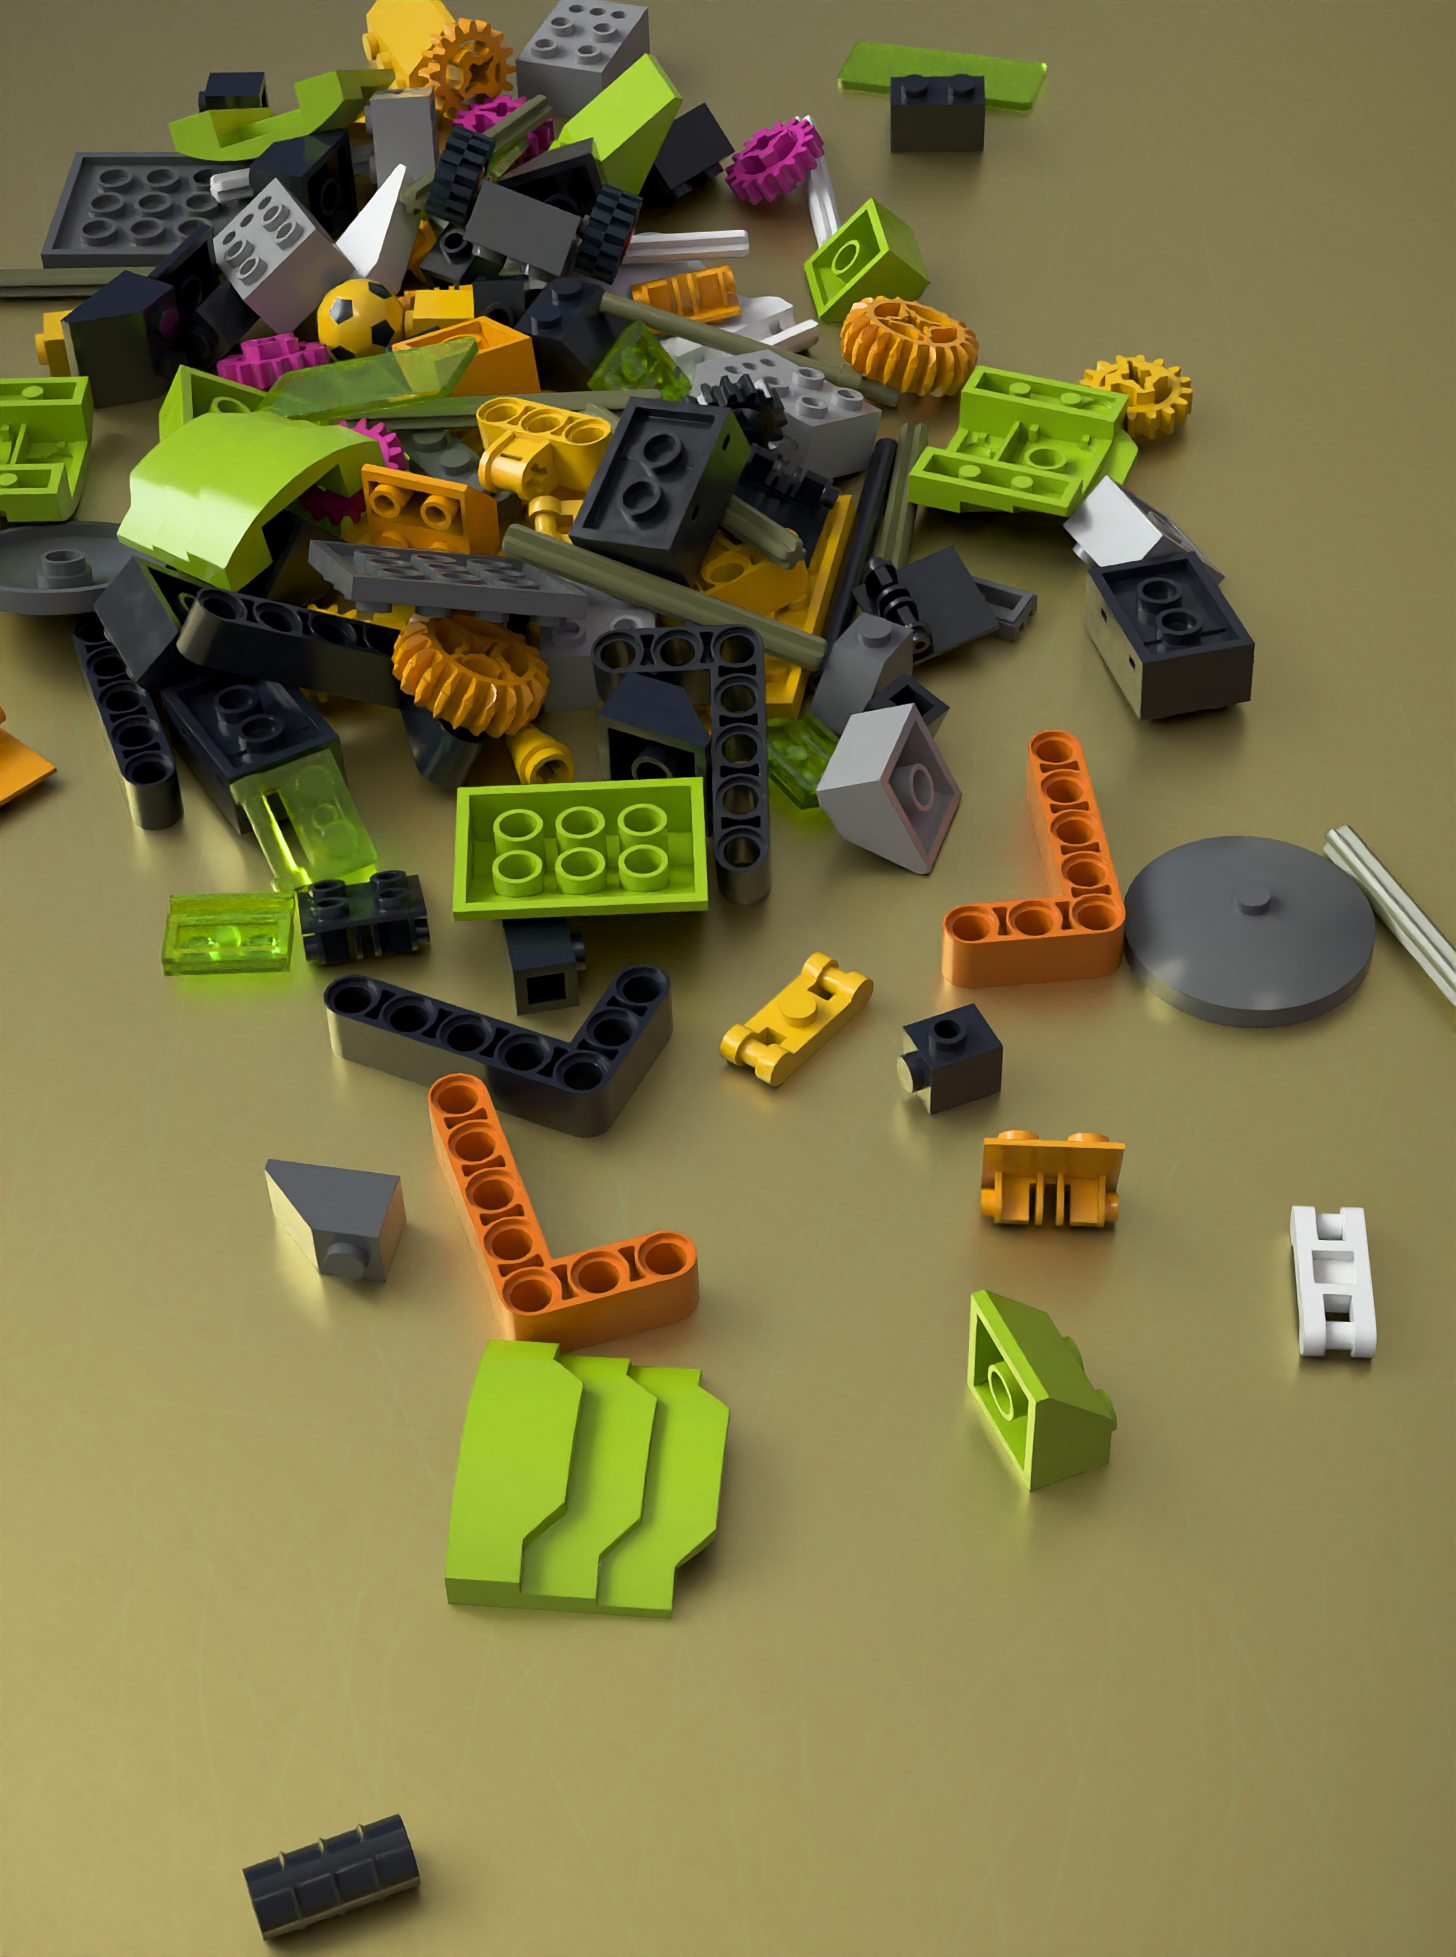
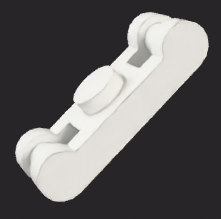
M1292 1206L1290 1239L1294 1249L1301 1356L1323 1357L1325 1350H1350V1355L1353 1358H1374L1377 1330L1364 1209L1360 1207H1341L1340 1214L1316 1213L1314 1206ZM1325 1312L1348 1313L1349 1322L1325 1321Z

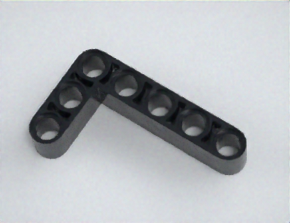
M208 587L201 589L196 594L177 639V647L180 653L186 659L203 667L400 709L417 769L426 780L446 789L462 787L488 738L485 731H482L478 736H474L467 728L459 726L453 729L450 722L442 718L433 719V712L426 707L414 705L415 696L406 694L400 689L401 681L392 674L395 664L391 658L395 651L394 644L402 630L224 589Z
M96 612L80 618L72 627L76 655L87 695L132 821L136 826L145 830L166 829L176 824L184 814V805L173 755L149 691L142 689L128 677L125 671L127 665L117 648L105 637V627Z
M740 624L617 629L600 635L592 645L591 657L597 693L603 702L608 700L629 672H633L683 687L692 704H711L713 844L717 884L720 893L725 899L733 903L746 905L759 901L768 893L772 882L767 689L762 636L755 629ZM737 761H748L742 764L734 763ZM740 811L750 812L749 814H745V815H735V814H734L735 812H740ZM743 862L752 864L743 868L734 866Z
M644 964L628 967L614 978L570 1043L362 975H348L336 979L327 986L323 994L331 1048L338 1056L429 1088L438 1079L449 1074L464 1073L473 1075L486 1086L495 1110L580 1138L596 1137L605 1133L613 1126L670 1040L673 1032L670 979L663 970Z

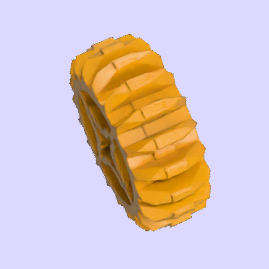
M878 296L876 299L871 297L864 298L861 302L853 304L840 334L842 339L839 349L843 352L842 358L852 364V368L856 372L865 373L868 380H877L883 383L885 388L891 386L900 389L902 393L905 391L914 392L920 397L930 394L937 398L943 397L944 394L955 395L958 390L964 388L974 372L980 344L975 340L976 335L970 329H966V325L962 321L953 320L949 313H941L935 310L933 306L921 305L916 300L909 302L899 297L888 299L884 296Z
M451 609V617L449 618L427 617L414 612L410 621L405 623L394 644L395 651L391 658L395 664L392 674L401 681L400 689L404 693L415 696L414 705L426 707L433 712V719L442 718L450 722L453 729L459 726L469 729L474 736H478L482 731H485L494 738H499L503 733L515 736L520 728L528 727L531 720H534L538 715L548 692L546 690L550 683L549 678L546 676L549 667L544 661L539 659L540 651L535 647L526 645V637L523 634H515L509 630L507 622L500 624L473 618V611Z

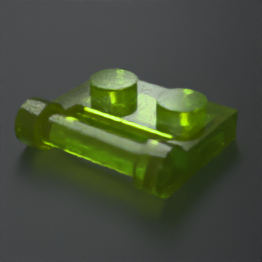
M641 319L625 328L587 383L592 391L653 389L658 382L660 384L658 390L661 391L663 400L683 402L682 398L686 395L690 396L692 389L689 378Z
M330 748L265 773L247 776L228 787L235 804L238 806L243 805L275 878L270 883L278 900L306 891L315 882L336 879L372 865L378 859V855ZM276 792L279 793L308 858L309 866L304 868L296 867L265 796Z

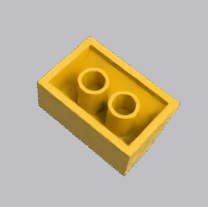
M377 0L366 15L368 33L363 34V46L368 60H374L378 69H394L396 79L391 84L392 89L422 88L429 83L428 78L419 75V70L428 67L429 60H426L421 55L422 50L433 51L435 45L430 39L432 33L445 36L443 24L450 22L457 25V22L441 0Z

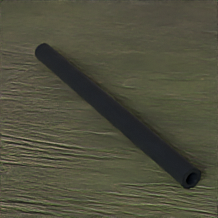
M891 438L879 439L873 449L820 636L828 642V650L819 670L810 671L808 679L810 688L815 692L834 643L852 625L855 619L858 603L851 589L864 584V565L872 557L889 495L898 443Z

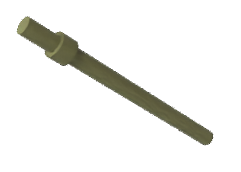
M605 291L601 301L600 312L734 356L768 349L800 367H809L822 372L825 375L824 380L839 388L853 389L861 393L865 399L889 407H896L901 392L900 389L891 386L885 388L884 384L877 380H868L866 376H863L862 372H856L852 366L844 364L841 369Z

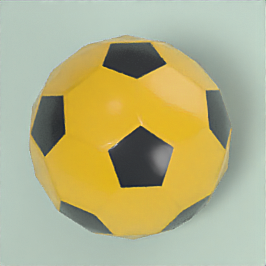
M352 279L337 284L325 295L317 311L315 327L321 344H327L329 357L338 364L343 365L349 361L369 358L376 366L381 367L387 364L385 347L405 339V312L397 296L386 286L370 279Z

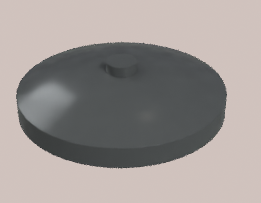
M63 521L0 530V612L26 615H74L96 612L92 605L133 555L176 572L177 569L120 543L116 534L121 525L120 523Z
M1220 836L1189 842L1163 853L1145 866L1131 883L1124 899L1126 915L1123 951L1132 971L1161 1000L1184 1013L1205 1021L1240 1028H1275L1309 1021L1330 1012L1352 996L1363 983L1372 961L1376 935L1375 919L1368 899L1361 888L1348 874L1328 859L1288 842L1256 836Z

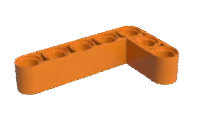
M1062 730L1041 731L1032 736L1028 742L1025 794L1050 897L971 903L956 906L949 910L943 918L941 972L944 978L952 985L975 989L1101 978L1117 971L1122 963L1126 910L1083 748L1078 738L1069 732Z
M457 1073L444 1076L431 1085L428 1092V1104L434 1148L504 1340L560 1343V1352L564 1354L679 1322L688 1318L697 1309L700 1296L696 1245L681 1232L671 1230L656 1231L552 1260L484 1083L473 1075Z

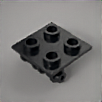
M753 442L750 446L752 450L733 494L782 527L795 531L798 537L802 539V547L806 549L804 560L808 569L829 510L833 509L841 489L832 486L833 479L825 478L811 470L806 472L802 482L799 481L798 478L803 469V465L799 463L791 476L784 474L783 471L788 462V458L785 456L782 457L776 469L772 468L778 455ZM719 525L718 529L724 531L725 533L733 537H736L735 535H733L732 533H730L729 531H727Z
M953 545L897 570L892 562L884 560L882 557L871 558L864 565V584L851 589L862 612L884 618L887 621L914 630L913 666L1000 629L999 622Z
M389 870L372 875L369 878L370 882L345 885L343 880L330 879L311 884L308 887L309 891L298 892L297 899L302 935L315 933V935L303 937L306 961L319 960L320 966L351 961L346 928L350 927L353 930L357 960L363 959L358 927L371 924L376 957L382 956L377 923H383L388 955L419 951V944L430 943L427 918L415 920L416 917L427 916L418 874L406 876L404 871Z

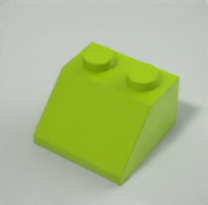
M873 197L803 264L818 317L825 323L844 322L853 304L861 302L864 298L871 297L876 299L878 296H884L888 299L899 297L904 301H917L922 296L925 288L931 283L913 229Z
M985 1289L972 1293L967 1385L1029 1492L1109 1464L1112 1431L1117 1429L1116 1413L1106 1392L1102 1389L1095 1390L1085 1375L1082 1356L1074 1340L1069 1336L1063 1338L1048 1313Z

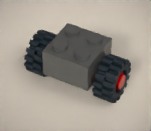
M456 125L446 141L445 149L442 151L438 167H436L434 180L430 185V193L426 201L425 212L464 228L467 226L463 239L475 243L472 254L501 265H505L507 257H511L523 262L519 272L546 283L555 275L567 277L581 235L584 233L573 271L612 285L631 243L635 224L642 207L643 197L604 183L591 215L585 214L583 219L572 213L490 182V177L487 175L493 158L495 139Z

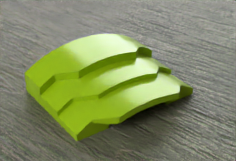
M394 69L334 70L293 83L300 109L273 116L271 107L208 110L170 122L168 125L176 152L212 161L257 159L273 142L342 128L365 116V105H367V102H370L377 90H387L396 77Z
M977 365L961 391L960 427L946 450L926 446L909 473L908 502L957 513L1002 510L1012 513L1019 511H1041L1071 517L1106 475L1125 487L1138 458L1139 449L1132 438L1121 428L1128 409L1130 395Z
M89 376L0 378V515L7 517L8 522L64 521L74 513L84 488L92 441L94 401Z
M271 411L205 413L167 436L130 473L131 507L116 533L120 543L217 588L238 592L273 563L261 527L313 484H317L347 498L352 497L363 487L361 469L366 463L386 468L379 441L341 425L320 427L306 420L292 421Z
M489 1339L480 1359L472 1387L456 1470L444 1574L448 1604L672 1619L679 1567L700 1553L716 1539L722 1476L730 1423V1408L701 1388L703 1379L702 1369L632 1365L630 1358L563 1355L560 1352V1343Z

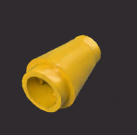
M531 723L528 727L520 728L515 736H506V746L509 749L522 785L572 782L574 777V757L568 747L542 732Z

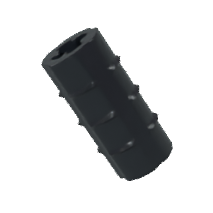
M399 1813L364 1826L358 1823L356 1829L328 1839L319 1837L318 1841L314 1844L286 1854L280 1851L277 1857L242 1869L264 1941L297 1929L305 1931L308 1925L338 1914L344 1917L349 1910L377 1900L384 1902L388 1896L421 1885L412 1846Z

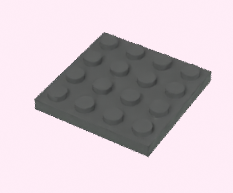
M76 152L40 254L43 269L157 267L201 224L211 226L214 239L254 197L218 203L210 191L211 177L216 174L249 168L256 159L212 161L190 157L178 152ZM217 264L218 274H219V273H224V272L222 271V269L219 267V265Z
M310 540L308 563L323 575L324 580L330 581L334 585V589L341 591L345 595V599L356 601V609L373 613H391L392 605L400 604L415 606V613L418 615L449 618L451 617V609L474 611L473 618L497 623L509 622L510 613L531 616V623L548 627H566L567 618L586 620L588 595L553 573L510 557Z

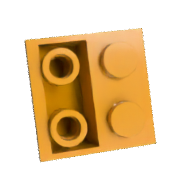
M367 463L361 469L371 545L492 556L500 546L497 501L495 498L469 485Z

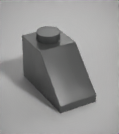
M863 612L833 645L805 719V730L839 742L851 715L862 713L869 700L902 674L906 673L913 679L914 630Z
M268 1159L265 1166V1174L273 1214L318 1273L334 1275L346 1280L364 1279L386 1282L407 1221L400 1176Z

